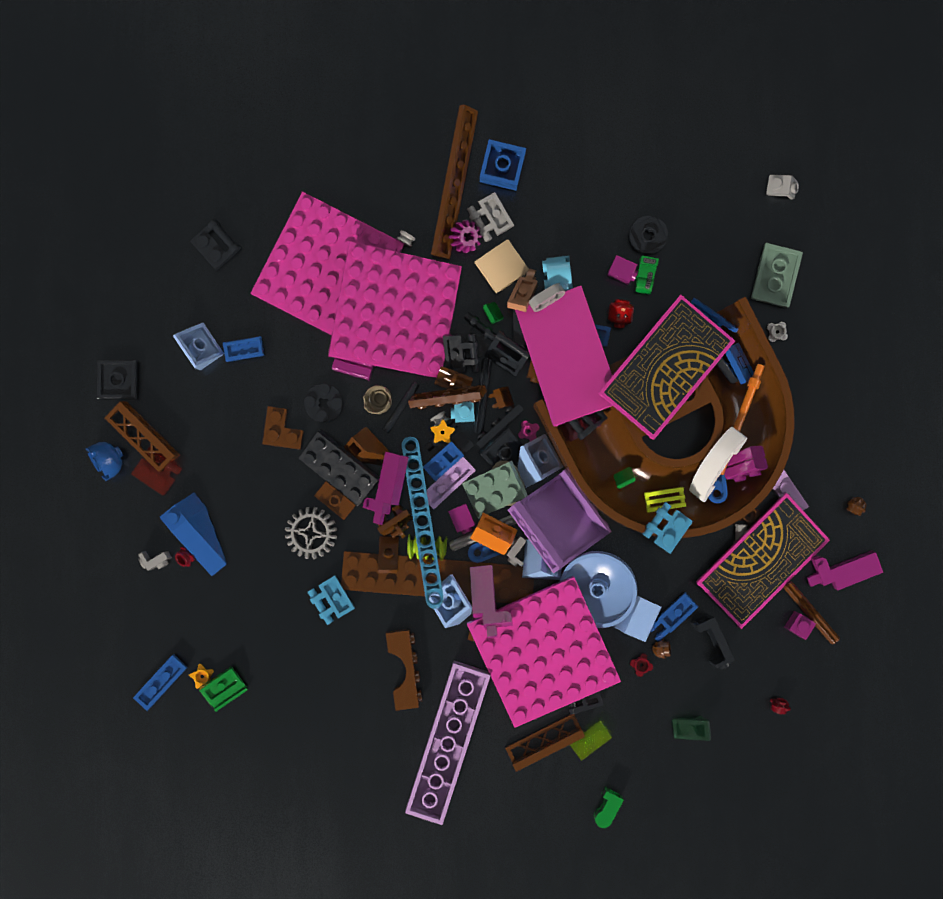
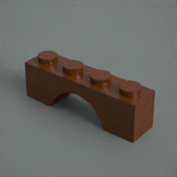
M410 628L387 631L388 653L398 656L406 667L405 680L394 688L393 691L395 709L397 711L419 708V702L423 701L422 692L417 689V683H420L419 671H415L414 665L418 663L417 653L412 650V645L415 644L414 633H410Z

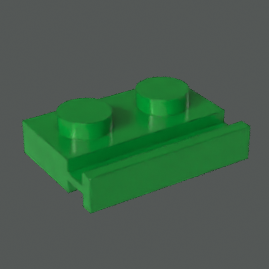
M231 666L201 686L199 691L216 712L246 692L248 687Z

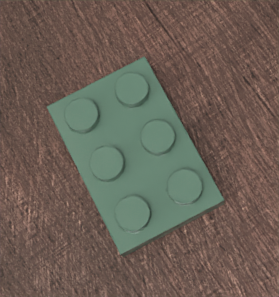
M765 243L751 299L789 308L803 252Z
M512 461L462 483L477 518H480L483 513L489 514L528 496Z

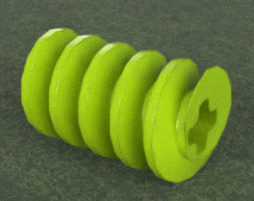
M409 534L407 553L410 559L413 558L414 554L419 559L416 535L411 540ZM440 536L435 541L436 553L441 561H443L446 555L447 536L444 542H442ZM422 537L420 543L423 545H428L431 542V539L429 538L427 541L426 537Z

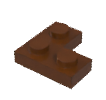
M268 406L262 444L301 449L304 431L285 428L288 409Z

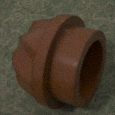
M853 497L847 503L848 507L846 510L857 516H861L862 512L865 513L866 502L861 497Z
M661 639L656 642L652 648L654 654L663 659L671 656L670 641Z

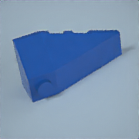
M192 493L171 507L160 518L206 571L213 576L227 565V562L208 515L207 507L196 493Z

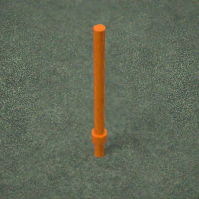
M757 364L753 377H750L747 386L749 387L734 424V428L739 432L755 391L759 389L761 383L760 378L765 367L761 364ZM727 465L725 466L720 475H724Z

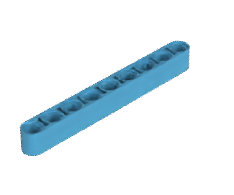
M407 437L402 442V452L404 456L409 457L406 477L427 605L436 609L443 604L444 598L420 447L416 438ZM409 444L416 446L413 451L405 449ZM412 462H416L419 465L418 468L414 470L410 469L408 466ZM414 481H420L422 483V485L419 488H413L411 486V484ZM422 499L425 504L422 507H417L414 505V502ZM420 518H425L428 520V523L420 526L417 524V521ZM422 537H429L431 542L428 545H423L420 543ZM425 556H432L434 561L431 564H425L423 559ZM429 575H435L437 581L430 584L426 581V578ZM432 594H438L440 600L437 603H432L429 601V597Z

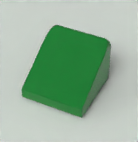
M496 302L483 305V310L492 325L504 318Z
M627 467L614 474L618 489L635 482L637 479L631 467Z

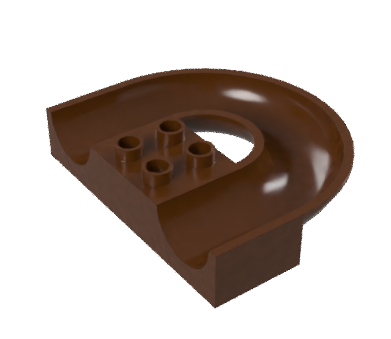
M746 297L717 313L738 328L737 332H732L724 325L721 327L725 333L735 340L732 345L739 342L753 371H755L757 364L765 366L760 378L759 389L755 391L740 433L748 438L740 450L750 446H762L768 468L762 470L761 475L754 477L747 475L744 481L735 482L734 479H726L728 494L724 502L713 503L708 498L703 502L689 491L693 478L705 457L730 427H734L749 387L747 386L748 382L742 385L739 381L734 384L728 382L717 365L714 366L667 423L669 424L710 402L713 406L715 426L709 442L698 453L683 459H670L653 452L641 438L647 434L614 406L603 409L602 411L608 419L584 439L580 440L577 437L578 433L569 422L553 426L545 399L533 405L564 468L568 473L572 474L577 485L587 498L611 519L628 528L644 533L646 530L645 526L648 522L651 523L657 514L656 511L647 512L644 492L684 487L686 507L669 509L667 513L672 515L675 510H678L693 521L682 538L701 536L730 526L745 517L767 497L776 485L789 458L793 442V400L785 373ZM629 356L609 365L612 376ZM581 417L577 418L580 425L586 429L588 426ZM627 467H631L637 478L636 481L618 489L614 474ZM715 490L713 495L719 497L720 492ZM679 492L650 496L649 500L678 496ZM680 500L668 501L667 503H680ZM665 502L650 504V507L661 506ZM663 518L657 528L662 530L667 520Z

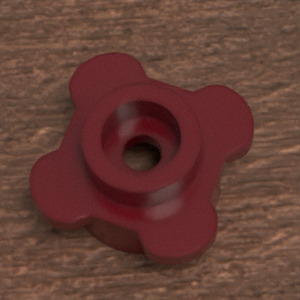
M184 546L180 547V551L175 555L177 563L183 567L191 566V562L195 560L194 556Z
M640 654L637 659L630 661V665L636 670L637 676L641 677L644 673L653 669V665L647 660L646 654Z
M783 698L770 699V702H772L771 710L775 713L786 714L787 711L791 710L787 700Z

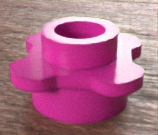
M523 421L518 436L520 439L526 438L531 442L537 438L536 433L539 430V425Z

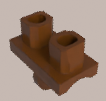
M441 366L434 384L445 389L470 387L473 378Z
M399 504L392 508V512L395 515L394 518L389 520L385 515L383 525L378 524L379 528L377 529L383 536L391 534L393 538L397 535H400L402 538L406 537L404 531L409 528L407 523L413 517Z

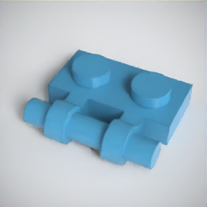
M665 502L661 508L657 509V514L651 523L648 522L645 526L646 530L643 535L649 539L655 533L657 537L653 542L671 554L693 521L678 510H675L672 515L668 514L667 512L671 505ZM664 518L667 520V523L660 530L657 527Z
M336 575L318 585L322 591L320 594H317L314 588L308 591L311 603L315 604L320 612V618L324 619L327 625L333 622L330 616L333 612L337 618H340L355 609ZM326 598L331 607L326 609L321 599Z

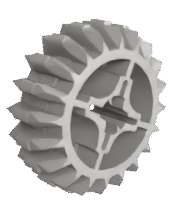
M306 507V514L300 509L298 510L300 517L296 514L292 515L295 522L288 520V524L292 525V528H285L286 531H291V534L285 535V538L292 539L287 545L294 544L295 547L292 548V552L299 549V557L305 552V559L310 557V553H312L313 559H316L317 552L322 557L324 556L323 549L326 552H330V548L327 545H335L330 539L337 538V535H332V532L337 531V528H331L330 526L335 523L334 520L327 521L331 517L330 514L323 517L325 510H321L317 514V507L313 508L312 513L310 508ZM311 517L307 528H297L303 519ZM317 519L325 525L326 532L320 531L317 528ZM312 527L313 532H316L320 535H314L312 536V539H310V535L302 531L310 530V528ZM296 533L305 537L306 547L300 544ZM316 538H326L320 547L312 549V544Z

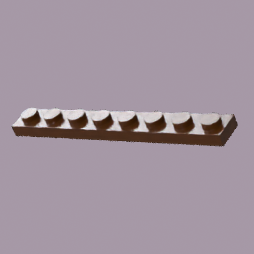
M467 105L459 106L431 255L442 259H450L451 243L454 239H450L449 236L454 233L450 229L456 228L455 223L458 219L478 115L477 110Z

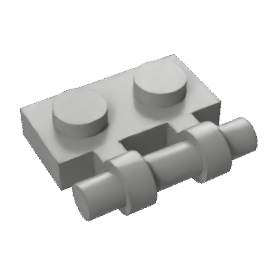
M495 192L478 201L481 207L480 210L476 211L474 206L467 208L470 214L469 218L480 228L478 233L483 236L485 242L492 239L489 233L491 230L494 229L498 236L514 227L513 222ZM485 215L490 224L485 226L481 217Z

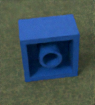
M489 139L480 173V182L517 191L526 148Z

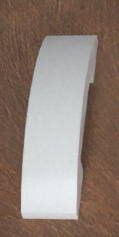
M730 427L703 460L693 478L689 491L705 502L715 488L713 484L733 454H738L748 438L734 427Z

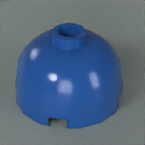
M98 442L86 448L89 452L87 454L96 470L104 473L101 477L105 481L119 473L122 467L121 457L123 454L118 446L114 448L110 443Z

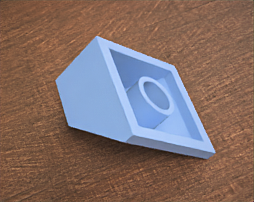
M546 434L520 447L517 469L526 488L563 468Z
M453 574L441 582L444 598L443 604L439 608L434 609L445 628L460 624L472 612V606ZM432 594L429 597V601L432 603H437L440 600L438 594Z

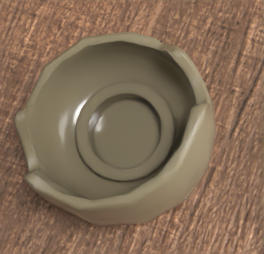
M374 385L368 388L363 396L364 408L371 414H382L391 407V393L389 389L382 385Z

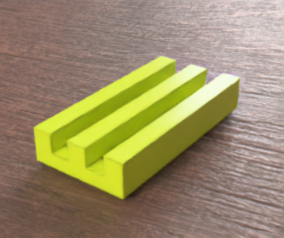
M684 487L644 492L647 512H654L659 507H662V505L650 507V504L680 500V503L670 504V509L686 507ZM679 492L678 496L649 500L650 496Z

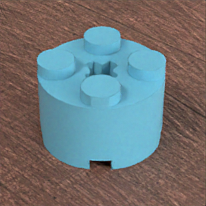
M569 255L550 257L542 261L544 275H547L548 280H544L545 289L556 283H560L565 291L573 288Z

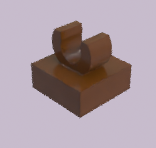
M508 386L495 389L493 394L489 395V398L495 397L497 402L492 405L493 408L498 407L500 409L514 405Z

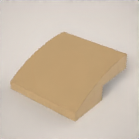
M509 240L504 241L474 262L496 294L511 285L519 277L527 274L529 270Z

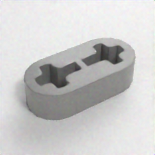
M556 283L534 296L529 301V305L534 312H538L563 297L565 290L560 283Z

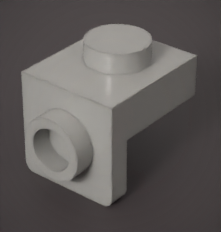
M769 175L766 194L769 196H787L789 199H794L799 185L792 175Z
M521 536L518 539L514 538L510 549L506 553L509 557L507 561L515 567L518 564L522 567L524 564L515 557L526 543V540Z
M146 551L138 554L141 566L147 570H152L156 567L161 569L169 564L167 560L172 558L169 551L163 552L153 559H150Z

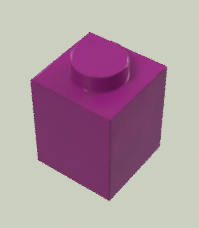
M616 255L607 276L628 285L630 280L634 281L638 271L635 270L637 264Z
M467 504L448 511L457 533L461 531L462 534L473 530L472 526L475 523Z
M794 611L784 627L806 640L816 623Z

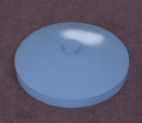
M591 551L577 556L564 569L560 581L572 576L575 577L597 628L614 626L623 621L633 610L638 593L637 581L631 568L621 558L608 552Z

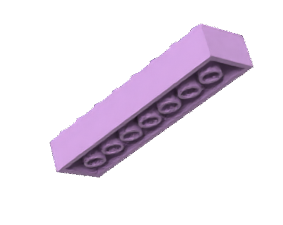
M455 660L453 661L405 813L443 825L491 676L488 671Z

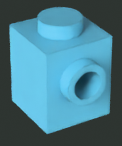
M462 402L461 404L454 405L451 408V419H455V423L475 422L473 402Z

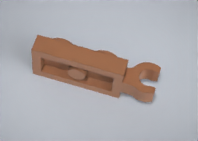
M529 269L525 278L519 277L508 300L507 308L523 312L527 311L529 301L533 298L538 287V281L535 277L536 270Z

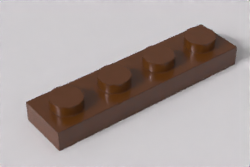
M485 385L416 393L409 399L408 403L410 408L424 409L431 405L440 407L447 403L457 405L464 401L478 402L487 390Z

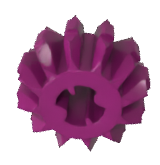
M463 220L462 223L456 222V228L450 229L454 233L449 236L450 239H454L451 245L456 246V250L463 251V253H468L469 250L475 251V245L481 244L478 238H481L482 235L477 233L480 228L475 227V222H468V220Z

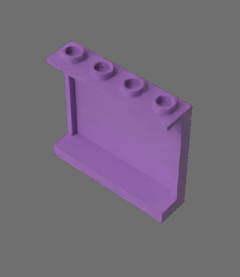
M566 469L508 509L511 516L553 574L612 532L608 523L599 515L595 505L590 503L586 495L576 484L572 474L568 473Z

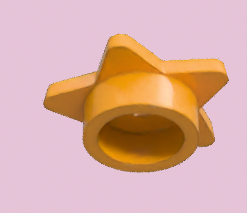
M442 419L439 426L430 427L431 431L435 434L434 443L439 441L450 443V435L455 431V428L448 427L444 419Z
M199 664L197 671L189 674L194 679L196 689L211 680L210 677L214 670L205 669L202 664Z

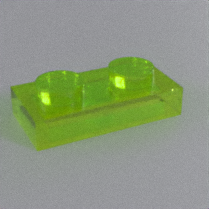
M599 721L584 732V738L570 744V746L582 761L609 741L612 736L601 721Z

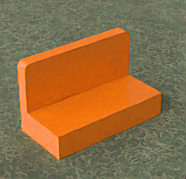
M483 513L470 538L505 555L512 545L518 530Z

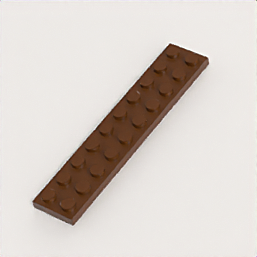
M344 551L341 586L344 590L425 596L420 560L417 557L410 559L409 556L398 555V573H378L379 554ZM432 558L423 559L425 564H431L434 561ZM438 559L441 582L453 574L468 600H472L470 567L492 565L495 602L512 603L533 594L534 578H522L523 566L517 565L515 567L512 564L476 563L473 561L443 559L441 561ZM429 575L426 581L433 584L437 581V577Z

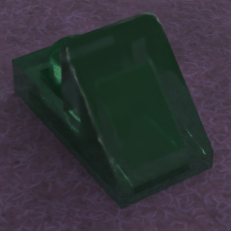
M702 716L694 719H673L674 739L711 740L708 719Z

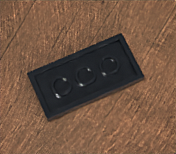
M321 429L298 458L356 506L362 503L380 479L376 473Z

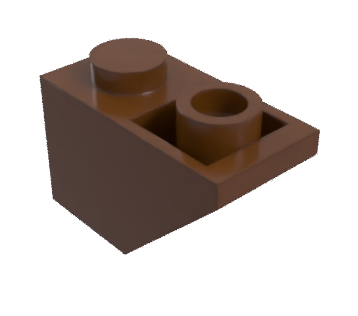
M367 427L354 435L344 446L348 452L361 462L380 466L383 464L385 452H389Z

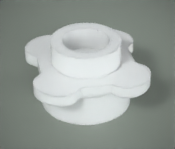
M784 322L779 324L770 323L767 326L770 333L768 338L771 342L787 339L788 335L786 334L787 330Z

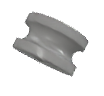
M401 230V235L396 239L411 248V242L415 241V238Z
M445 411L430 419L435 422L434 426H439L442 419L445 422L450 419L445 416Z

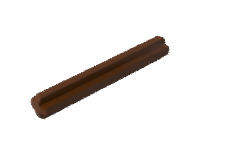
M791 581L784 586L786 592L808 618L816 623L815 626L830 644L837 643L840 637L796 585Z

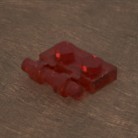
M155 453L156 462L162 464L167 459L162 456V453ZM142 458L131 474L164 496L175 481V479L169 476L170 473L174 472L178 475L182 469L176 465L175 461H171L164 471L158 472L146 459Z

